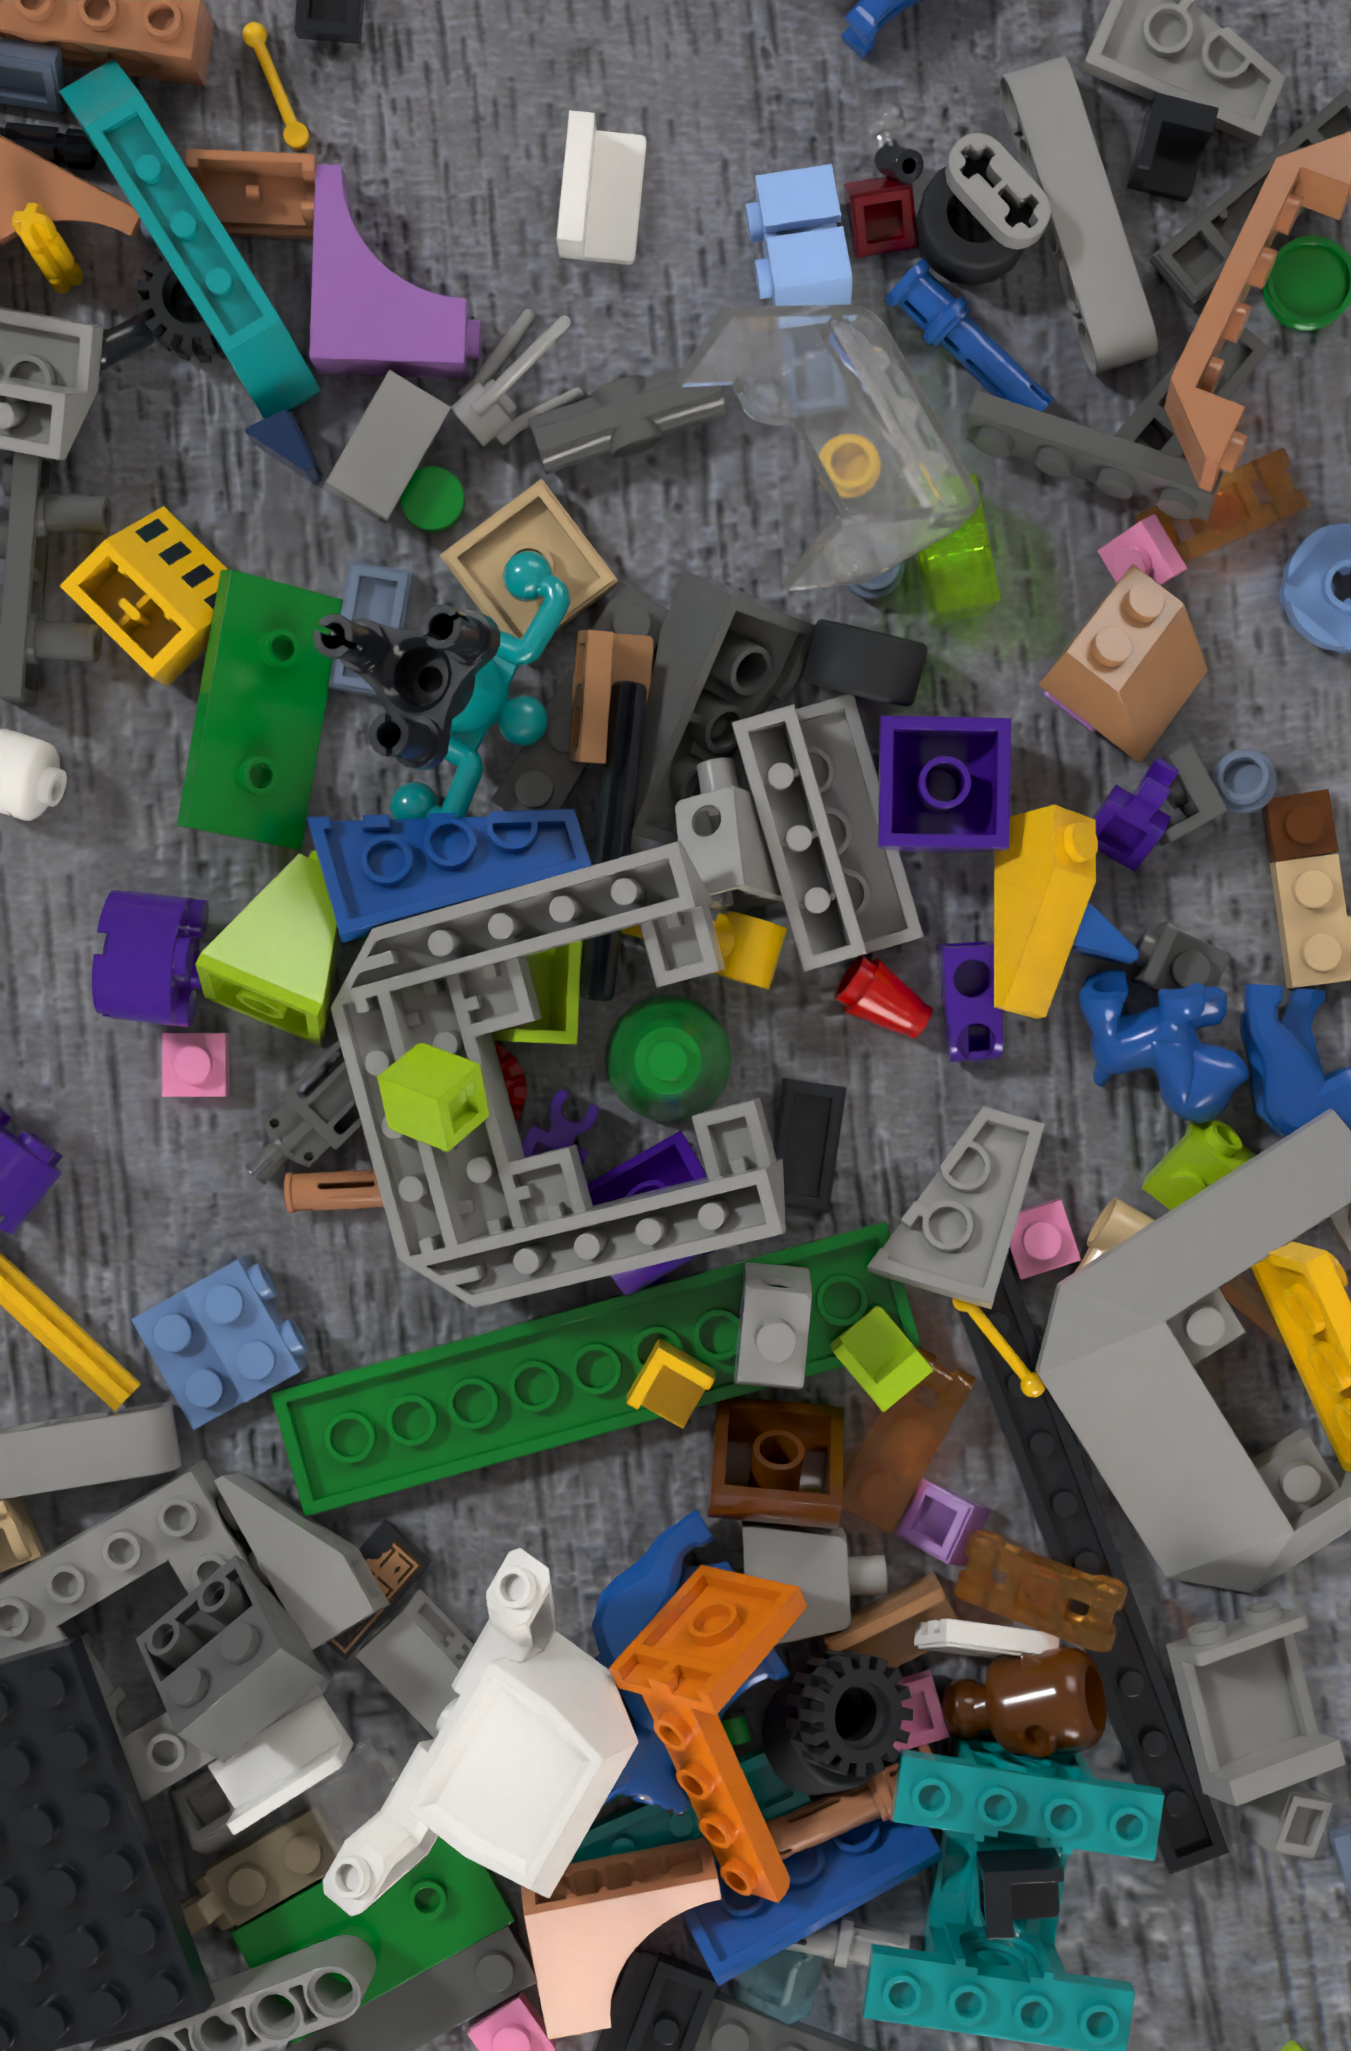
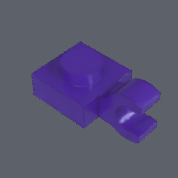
M1156 757L1133 794L1118 785L1114 786L1092 817V819L1096 820L1098 851L1134 872L1137 870L1164 834L1171 819V816L1162 812L1159 808L1171 791L1168 787L1177 776L1179 769Z

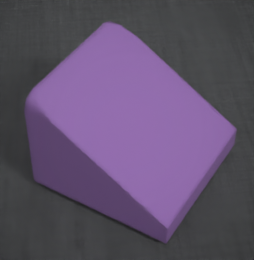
M921 1478L895 1536L948 1565L964 1566L968 1562L986 1523L990 1509L930 1480Z

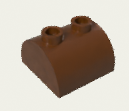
M733 1397L717 1402L710 1463L707 1517L837 1530L843 1507L844 1407Z

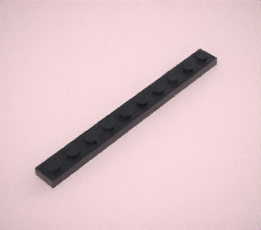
M1006 1258L992 1309L979 1307L1030 1372L1036 1373L1035 1369L1041 1347L1009 1261ZM956 1309L1084 1651L1095 1661L1100 1670L1106 1696V1710L1133 1783L1158 1787L1165 1795L1157 1843L1165 1868L1171 1875L1230 1853L1209 1796L1203 1794L1192 1750L1069 1423L1047 1388L1037 1398H1030L1023 1394L1020 1387V1378L967 1312Z

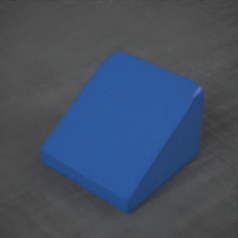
M1088 902L1070 952L1121 965L1132 964L1133 961H1137L1139 951Z

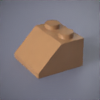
M1132 564L1102 599L1038 685L1140 763L1202 680L1208 669L1184 603Z

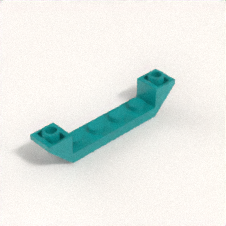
M114 58L60 90L62 98L94 149L98 150L225 353L234 373L263 419L285 409L290 412L322 393L281 318L142 95Z

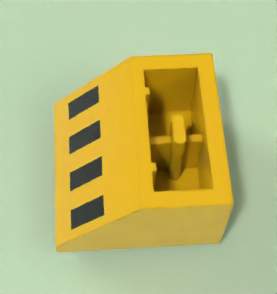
M163 506L105 539L60 587L153 679L168 687L208 646L220 571L227 570V568Z

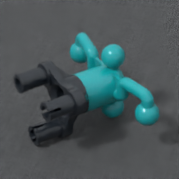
M523 551L515 554L507 561L503 570L502 577L505 588L516 600L533 602L541 598L544 599L521 639L508 632L499 630L496 622L483 613L473 609L458 611L446 604L430 608L424 614L420 629H398L364 618L351 621L345 616L338 614L326 615L318 622L319 625L331 629L329 634L314 630L313 639L317 651L323 656L340 659L341 663L348 669L361 676L376 692L386 710V713L380 714L373 720L369 729V741L374 751L382 756L396 757L397 761L404 766L426 771L433 769L442 763L444 759L457 766V771L442 807H440L437 794L427 784L418 781L410 782L400 786L392 795L389 806L392 819L429 818V813L455 812L456 819L465 817L483 772L482 759L478 749L488 728L498 722L500 733L511 744L520 747L532 745L545 735L549 720L544 706L534 697L527 695L509 699V686L519 665L530 664L541 656L570 605V592L566 584L553 575L550 563L540 553Z

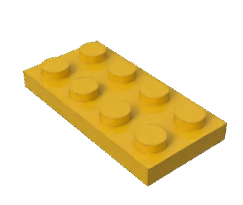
M1291 1241L1285 1246L1269 1252V1256L1251 1268L1340 1466L1343 1470L1351 1473V1302L1344 1289L1348 1283L1347 1276L1339 1261L1328 1251Z

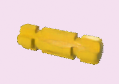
M27 203L24 211H15L11 224L17 234L20 235L25 247L40 267L41 272L46 280L49 281L54 291L59 294H68L71 286H80L84 273L78 263H75V258L60 233L56 231L54 223L47 216L43 207L37 203Z

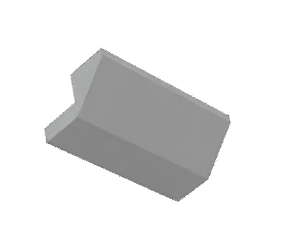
M0 307V449L57 460L66 459L98 392L104 326Z
M846 694L795 709L793 704L732 722L733 731L803 971H809L923 938L924 935L899 851L878 848L879 781L854 695Z

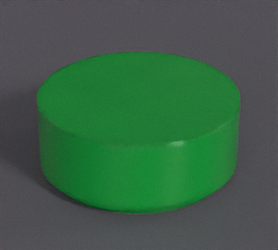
M427 466L416 470L400 496L401 507L408 521L416 529L429 534H439L452 529L461 520L465 511V494L459 480L450 471L437 466Z

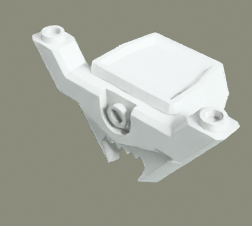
M521 1548L508 1553L486 1592L489 1620L451 1685L453 1690L460 1696L452 1700L439 1716L436 1724V1729L439 1731L437 1737L418 1743L381 1810L345 1840L323 1879L324 1894L350 1916L360 1914L428 1855L438 1836L464 1857L542 1896L550 1898L639 1743L610 1670L556 1631L557 1623L549 1568Z

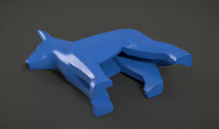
M1244 984V1012L1240 1016V1035L1248 1060L1250 1093L1254 1112L1267 1124L1271 1132L1280 1138L1291 1134L1328 1109L1334 1110L1351 1131V1066L1336 1069L1324 1075L1311 1029L1315 1010L1325 1002L1326 990L1293 988L1278 1021V1006L1283 1000V986Z
M698 1509L685 1516L677 1524L669 1526L658 1535L646 1553L630 1568L614 1578L600 1593L595 1617L592 1622V1631L600 1654L594 1657V1659L608 1670L614 1661L699 1568V1566L683 1567L685 1556L694 1548L704 1547L715 1541ZM728 1561L705 1565L734 1572ZM775 1646L718 1713L720 1721L724 1712L753 1686L768 1679L779 1682L791 1675ZM619 1689L633 1716L630 1722L639 1743L603 1806L623 1794L633 1801L658 1806L676 1816H684L690 1806L689 1797L677 1781V1771L665 1744L655 1733L654 1720L643 1696Z

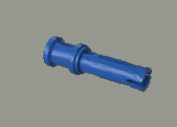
M925 258L917 262L889 292L884 302L890 308L896 305L899 306L924 331L922 340L929 346L932 344L935 348L941 345L991 395L1043 412L1054 398L1037 384L994 339H991L968 315L972 310L968 306L969 302L963 296L955 298L929 272L931 264Z

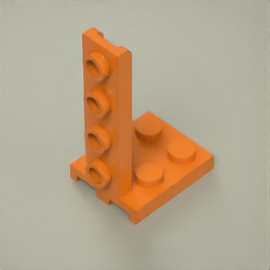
M700 1565L614 1661L609 1670L617 1688L643 1696L654 1720L655 1733L665 1744L677 1771V1781L686 1791L699 1819V1829L712 1847L721 1867L720 1875L724 1882L741 1895L749 1896L753 1894L779 1903L788 1891L790 1877L718 1713L808 1606L799 1586Z

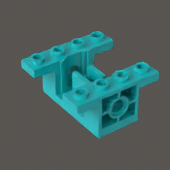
M953 1735L950 1756L900 1749L891 1809L892 1820L897 1823L939 1829L937 1844L942 1851L943 1859L934 1864L922 1950L871 1944L862 2004L863 2017L865 2019L1079 2051H1127L1135 1990L1131 1982L1066 1973L1055 1947L1059 1915L1055 1918L1013 1920L1014 1938L987 1940L979 1917L976 1851L1055 1847L1064 1866V1879L1068 1855H1072L1073 1849L1155 1861L1165 1797L1161 1789L1158 1787L1097 1779L1093 1776L1081 1752L1044 1757L1015 1756L1004 1750L997 1743L994 1736L982 1735L973 1740H962ZM1064 1881L1058 1882L1059 1908L1061 1905Z

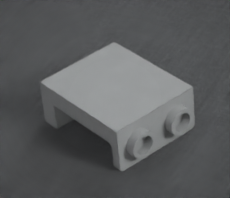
M1276 1601L1260 1602L1247 1606L1242 1610V1618L1228 1623L1216 1620L1193 1625L1187 1629L1188 1637L1166 1644L1203 1794L1235 1807L1346 1765L1340 1740L1318 1732L1294 1633L1309 1628L1306 1614L1281 1608L1280 1603Z

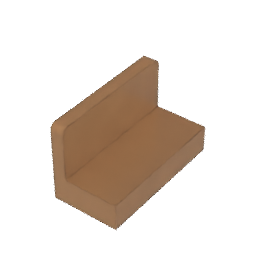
M576 631L568 760L606 764L608 718L614 682L633 681L644 684L647 689V705L652 675L654 645L652 637L617 634L610 631Z
M932 1572L852 1611L851 1627L824 1634L823 1638L828 1651L842 1652L846 1650L880 1657L888 1661L886 1667L896 1668L930 1651L918 1649V1646H914L916 1622L928 1623L931 1620L958 1619L935 1572Z

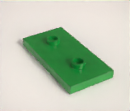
M232 569L220 571L176 826L301 850L333 662L332 658L323 656L317 651L314 645L313 633L314 630L325 634L330 633L331 629L319 625L318 622L326 615H341L343 599Z
M438 1836L428 1855L360 1914L350 1916L324 1894V1877L243 1924L235 1925L231 1935L250 1969L335 1936L351 1935L362 1939L374 1952L376 1968L358 2007L360 2008L514 1922L516 1912L492 1870L464 1857ZM330 1972L340 1982L350 1983L342 1974ZM274 1994L281 2002L292 2004L286 1997ZM318 2030L300 2036L298 2038L292 2039L290 2041L292 2044H295L300 2040L308 2037L309 2035L317 2032Z

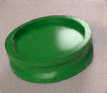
M1303 236L1285 244L1278 251L1274 266L1262 289L1267 309L1278 322L1294 330L1315 331L1330 325L1351 303V258L1349 254L1338 243L1322 236Z

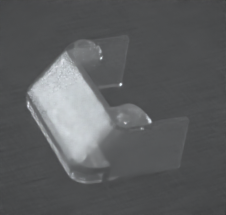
M858 305L726 307L676 376L681 387L731 385L743 410L753 420L770 425H792L834 502L839 514L782 579L787 591L866 583L960 529L979 507V494L889 329L876 314Z

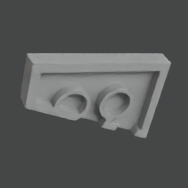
M1110 0L1081 68L1082 72L1152 101L1155 93L1158 92L1219 107L1214 128L1251 144H1257L1285 82L1286 77L1232 29L1229 27L1221 28L1194 4L1195 0Z
M983 1106L942 1162L939 1171L903 1216L895 1232L867 1266V1272L992 1309L1045 1124Z

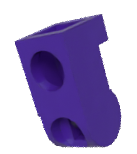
M994 940L936 944L938 970H940L942 1009H944L945 1045L949 1063L1001 1059L1003 1049L1002 1009L994 1007Z

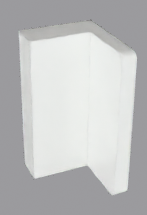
M569 110L557 229L559 258L631 265L636 257L647 146L646 138L643 135L597 131L595 113Z
M323 1695L264 1729L225 1763L214 1759L207 1765L235 1809L226 1823L233 1835L244 1830L344 1765L354 1743Z

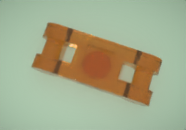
M1281 448L1236 468L1233 474L1229 472L1223 474L1217 499L1208 521L1196 517L1189 519L1196 536L1180 543L1171 523L1178 518L1165 514L1158 508L1157 504L1134 516V519L1138 523L1155 514L1183 562L1187 564L1265 527L1288 519L1306 510L1311 505L1303 488L1296 490L1287 471L1292 466V463L1285 448ZM1264 481L1272 501L1260 506L1251 485Z
M980 1529L970 1531L965 1548V1554L969 1557L967 1569L959 1572L954 1591L956 1596L970 1604L1096 1652H1108L1112 1649L1117 1628L1112 1623L1115 1611L1123 1609L1128 1591L1127 1586L1123 1582L1106 1575L1093 1576L1006 1543L1004 1538L994 1532ZM993 1568L1007 1573L1004 1586L996 1583L994 1578L991 1577ZM1072 1599L1090 1605L1087 1615L1081 1616L1069 1611Z

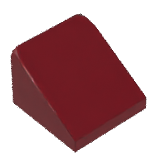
M885 176L844 184L845 202L855 258L918 248L913 186L911 182L906 183Z

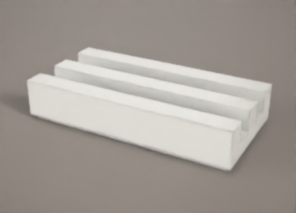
M946 1618L940 1619V1621L931 1620L928 1623L916 1622L914 1646H918V1649L990 1659H994V1657L1001 1654L1021 1657L1022 1653L1036 1655L1046 1650L1059 1648L1060 1634Z

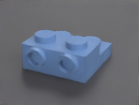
M246 1255L131 1319L193 1430L301 1372L308 1365L303 1354L307 1353L309 1349L302 1332L291 1318L285 1321L282 1320L271 1300L277 1296V1290L270 1275L261 1263L258 1262L252 1266Z

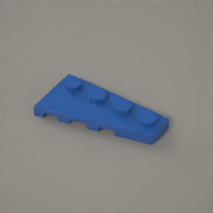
M574 809L491 811L489 816L459 817L457 819L455 818V812L429 813V818L390 819V814L362 815L363 820L331 821L330 816L307 817L342 943L366 937L370 934L372 928L592 866Z
M881 1817L782 1860L790 1877V1885L786 1894L777 1903L753 1894L744 1896L732 1890L720 1875L721 1867L713 1852L721 1899L693 1907L681 1914L717 1985L720 1986L943 1859V1855L928 1827L897 1822L891 1823L890 1820L883 1822Z

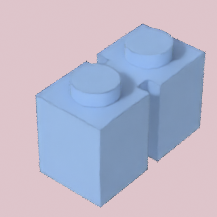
M832 164L755 175L756 202L745 204L746 224L749 242H761L764 258L754 260L756 284L759 299L771 298L775 323L851 312L852 272L843 226L837 227L836 224L841 222V211Z

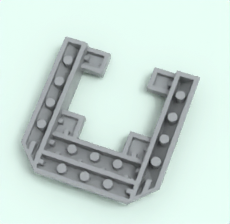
M681 841L372 928L330 1008L398 1260L474 1308L768 1238L786 1232L783 1158L776 1159L760 1098L691 1116L708 1177L592 1205L577 1145L529 1157L524 1156L491 1032L542 1019L526 956L640 925L657 987L725 969L709 906L713 905L714 902ZM419 1043H425L480 1063L489 1117L448 1152L395 1132L387 1125L377 1076Z
M1332 1109L1326 1110L1056 1285L1035 1371L1166 1578L1253 1593L1351 1530V1473L1343 1470L1339 1461L1328 1467L1309 1435L1301 1428L1251 1460L1193 1367L1246 1332L1219 1287L1269 1256V1252L1285 1246L1326 1219L1345 1253L1351 1257V1131Z

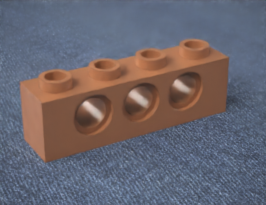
M0 0V38L60 47L63 65L95 70L114 58L126 75L205 87L215 24L204 0Z

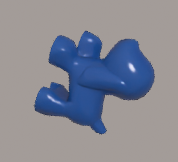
M1106 970L1087 976L1084 981V988L1081 989L1079 994V1003L1084 1019L1092 1031L1090 1046L1093 1058L1096 1061L1093 1078L1097 1086L1103 1087L1114 1074L1120 1075L1151 1068L1158 1076L1160 1095L1165 1106L1181 1119L1201 1124L1214 1120L1225 1110L1237 1087L1248 1079V1068L1236 1052L1218 1045L1201 1042L1197 1034L1198 1029L1219 1025L1223 1021L1227 1013V995L1225 991L1219 987H1205L1201 983L1196 982L1181 989H1160L1158 992V1007L1126 1015L1124 1013V1003L1129 992L1126 972L1122 970Z

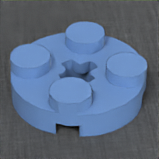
M1340 523L1316 530L1294 549L1283 570V579L1279 587L1278 599L1280 605L1286 611L1290 623L1303 638L1323 649L1347 654L1351 652V599L1338 600L1333 594L1336 587L1331 582L1334 574L1345 577L1351 573V524Z

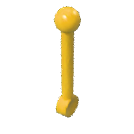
M249 22L242 32L243 41L249 47L254 48L286 125L283 133L284 140L292 150H303L310 143V134L306 126L297 121L265 44L267 30L258 22Z
M952 1298L954 1307L970 1315L1020 1378V1387L1023 1394L1030 1398L1041 1396L1046 1387L1038 1374L1030 1372L980 1307Z

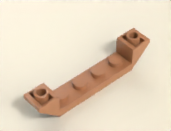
M1351 131L1275 159L1170 378L1164 409L1197 485L1201 489L1211 492L1221 470L1233 474L1249 438L1248 435L1239 432L1245 406L1213 394L1226 363L1225 360L1217 357L1225 341L1236 344L1244 330L1252 306L1244 303L1251 286L1263 289L1278 254V251L1270 248L1277 232L1285 235L1290 233L1301 206L1338 220L1341 219L1351 198Z

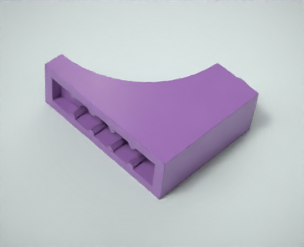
M316 164L309 358L317 373L386 376L388 371L391 370L401 377L469 379L470 359H481L482 322L481 320L471 319L467 299L435 294L416 287L397 276L381 263L366 246L355 228L350 205V187L342 165Z

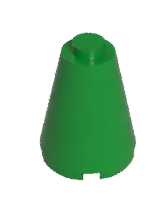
M656 996L635 1004L618 1019L611 1030L606 1044L605 1068L613 1091L630 1110L651 1120L675 1122L689 1119L691 1116L703 1112L720 1096L730 1074L731 1048L723 1026L707 1008L691 999L680 996Z

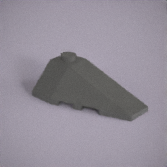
M685 571L660 631L644 716L632 835L667 844L678 841L675 806L682 799L701 794L696 766L710 759L731 758L738 748L732 722L764 713L774 699L783 703L796 685L807 660L815 623L731 586Z

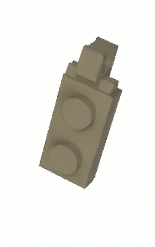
M319 1802L313 1803L211 1862L206 1871L195 1878L194 1884L199 1892L180 1902L191 1934L210 1925L215 1920L222 1931L231 1928L235 1924L239 1926L327 1874L343 1843Z

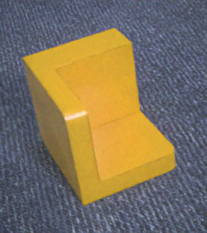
M659 1338L628 1391L626 1404L636 1410L642 1405L683 1429L704 1391L710 1390L716 1379L715 1369Z

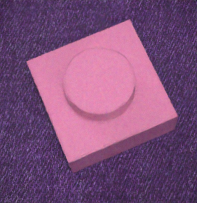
M1155 514L1139 521L1097 550L1116 583L1132 564L1161 586L1188 569Z
M162 1033V1097L230 1096V1033Z
M1059 1198L1020 1210L1009 1247L1017 1278L1020 1280L1081 1260L1062 1200Z
M930 1670L909 1675L899 1680L896 1684L909 1687L912 1698L901 1701L902 1707L913 1709V1721L902 1720L900 1729L910 1732L907 1744L895 1741L893 1747L900 1752V1749L908 1750L949 1738L950 1735L944 1721L942 1708Z
M523 1991L500 2002L470 2023L467 2032L479 2051L556 2050L557 2039L548 2040L543 2019Z

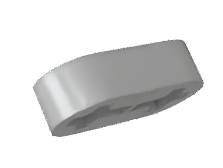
M973 133L959 139L950 151L945 169L946 182L951 191L993 238L1004 247L1023 249L1036 243L1044 233L1051 214L1050 202L1045 192L1002 144L992 136L983 133ZM965 155L973 161L980 159L982 156L989 160L985 174L994 185L993 188L979 174H975L969 179L962 174L966 163ZM1003 195L1017 209L1022 208L1025 204L1032 207L1033 213L1029 219L1031 228H1028L1022 222L1016 224L1013 228L1006 223L1010 209L1000 196Z

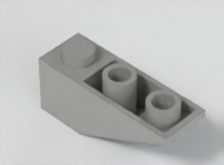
M241 1472L224 1475L214 1480L221 1493V1496L217 1498V1503L223 1517L233 1529H241L252 1549V1552L248 1554V1558L255 1575L265 1586L272 1585L283 1608L301 1628L312 1650L328 1643L390 1605L357 1547L311 1517H305L303 1512Z

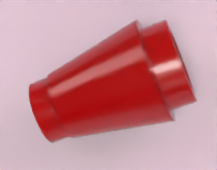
M862 955L858 956L842 976L834 994V999L844 1004L845 1013L899 1034H904L911 1039H915L920 1035L933 1012V1007L923 1002V999L879 958L871 962Z

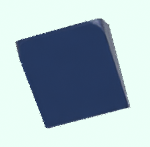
M285 409L245 429L251 441L261 450L312 484L322 481L323 473L299 423L291 411L288 412Z

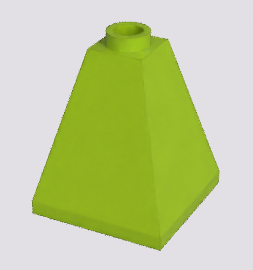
M311 851L309 857L298 854L200 953L195 965L206 999L321 1047L327 1032L340 934L316 851Z

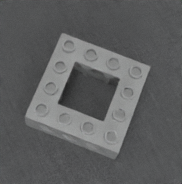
M205 1458L0 1580V1659L81 1635L142 1802L216 1758L176 1734L164 1704L155 1709L143 1726L138 1728L122 1702L126 1697L120 1685L116 1688L113 1687L89 1647L94 1642L88 1631L83 1634L80 1632L72 1617L167 1560L170 1562L188 1594L235 1555L244 1560L253 1571L248 1558V1554L252 1552V1549L241 1529H233L223 1517L217 1503V1498L221 1496L214 1482L217 1478ZM272 1585L265 1586L283 1607ZM318 1648L312 1651L326 1678L269 1726L320 1697L326 1691L334 1674Z

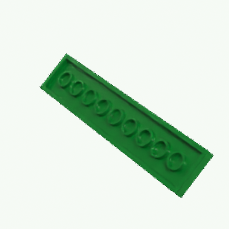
M883 1220L664 1281L653 1286H646L628 1297L623 1293L274 1390L270 1394L304 1516L661 1418V1416L642 1405L636 1410L626 1404L627 1393L659 1338L715 1369L716 1379L710 1390L704 1391L695 1408L769 1388L733 1384L745 1262L809 1268L812 1302L804 1378L845 1367L833 1353L829 1344L875 1306H880L884 1309L915 1347L920 1346L904 1283L867 1272V1266L891 1237L887 1222ZM768 1285L772 1287L789 1288L781 1285Z

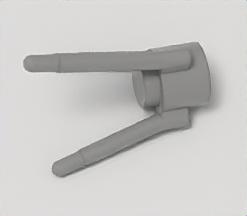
M532 309L523 311L474 378L457 392L461 398L450 409L483 447L494 437L505 446L519 432L530 427L529 418L553 411L562 406L571 405L583 398V390L577 387L552 398L512 420L509 417L517 409V406L505 392L570 326L571 320L568 316H561L494 381L491 378L535 318V313Z

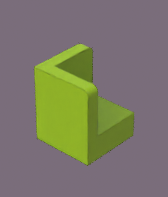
M419 1043L377 1076L388 1127L395 1132L446 1152L450 1151L489 1117L480 1063L425 1043Z
M880 1306L873 1307L829 1344L833 1353L883 1412L934 1371L926 1359Z

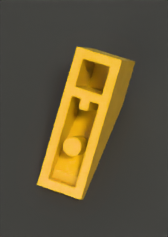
M1050 805L1010 816L1009 849L994 851L995 1008L1034 1019L1047 1016L1096 883L1098 840L1095 819L1057 805Z

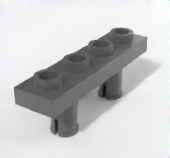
M14 452L13 457L5 459L2 477L4 493L6 496H10L9 520L0 523V558L5 560L4 584L0 585V699L10 704L36 706L39 664H41L43 658L98 662L102 647V633L98 624L49 621L44 619L49 537H51L53 531L108 535L111 527L112 509L111 501L108 497L54 493L55 459Z

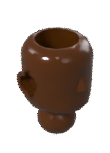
M1059 1647L1036 1655L1022 1653L1021 1657L1004 1654L994 1657L987 1669L985 1684H980L971 1678H960L946 1686L942 1698L944 1721L952 1735L962 1740H973L982 1736L986 1731H992L997 1743L1004 1750L1020 1757H1044L1085 1751L1099 1742L1106 1726V1696L1100 1670L1095 1661L1085 1651L1076 1647Z

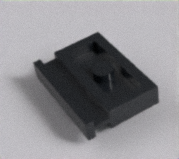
M638 1945L626 1960L611 1998V2028L599 2030L592 2051H694L718 1988L712 1973L659 1952L657 1955L641 1949L642 1945Z

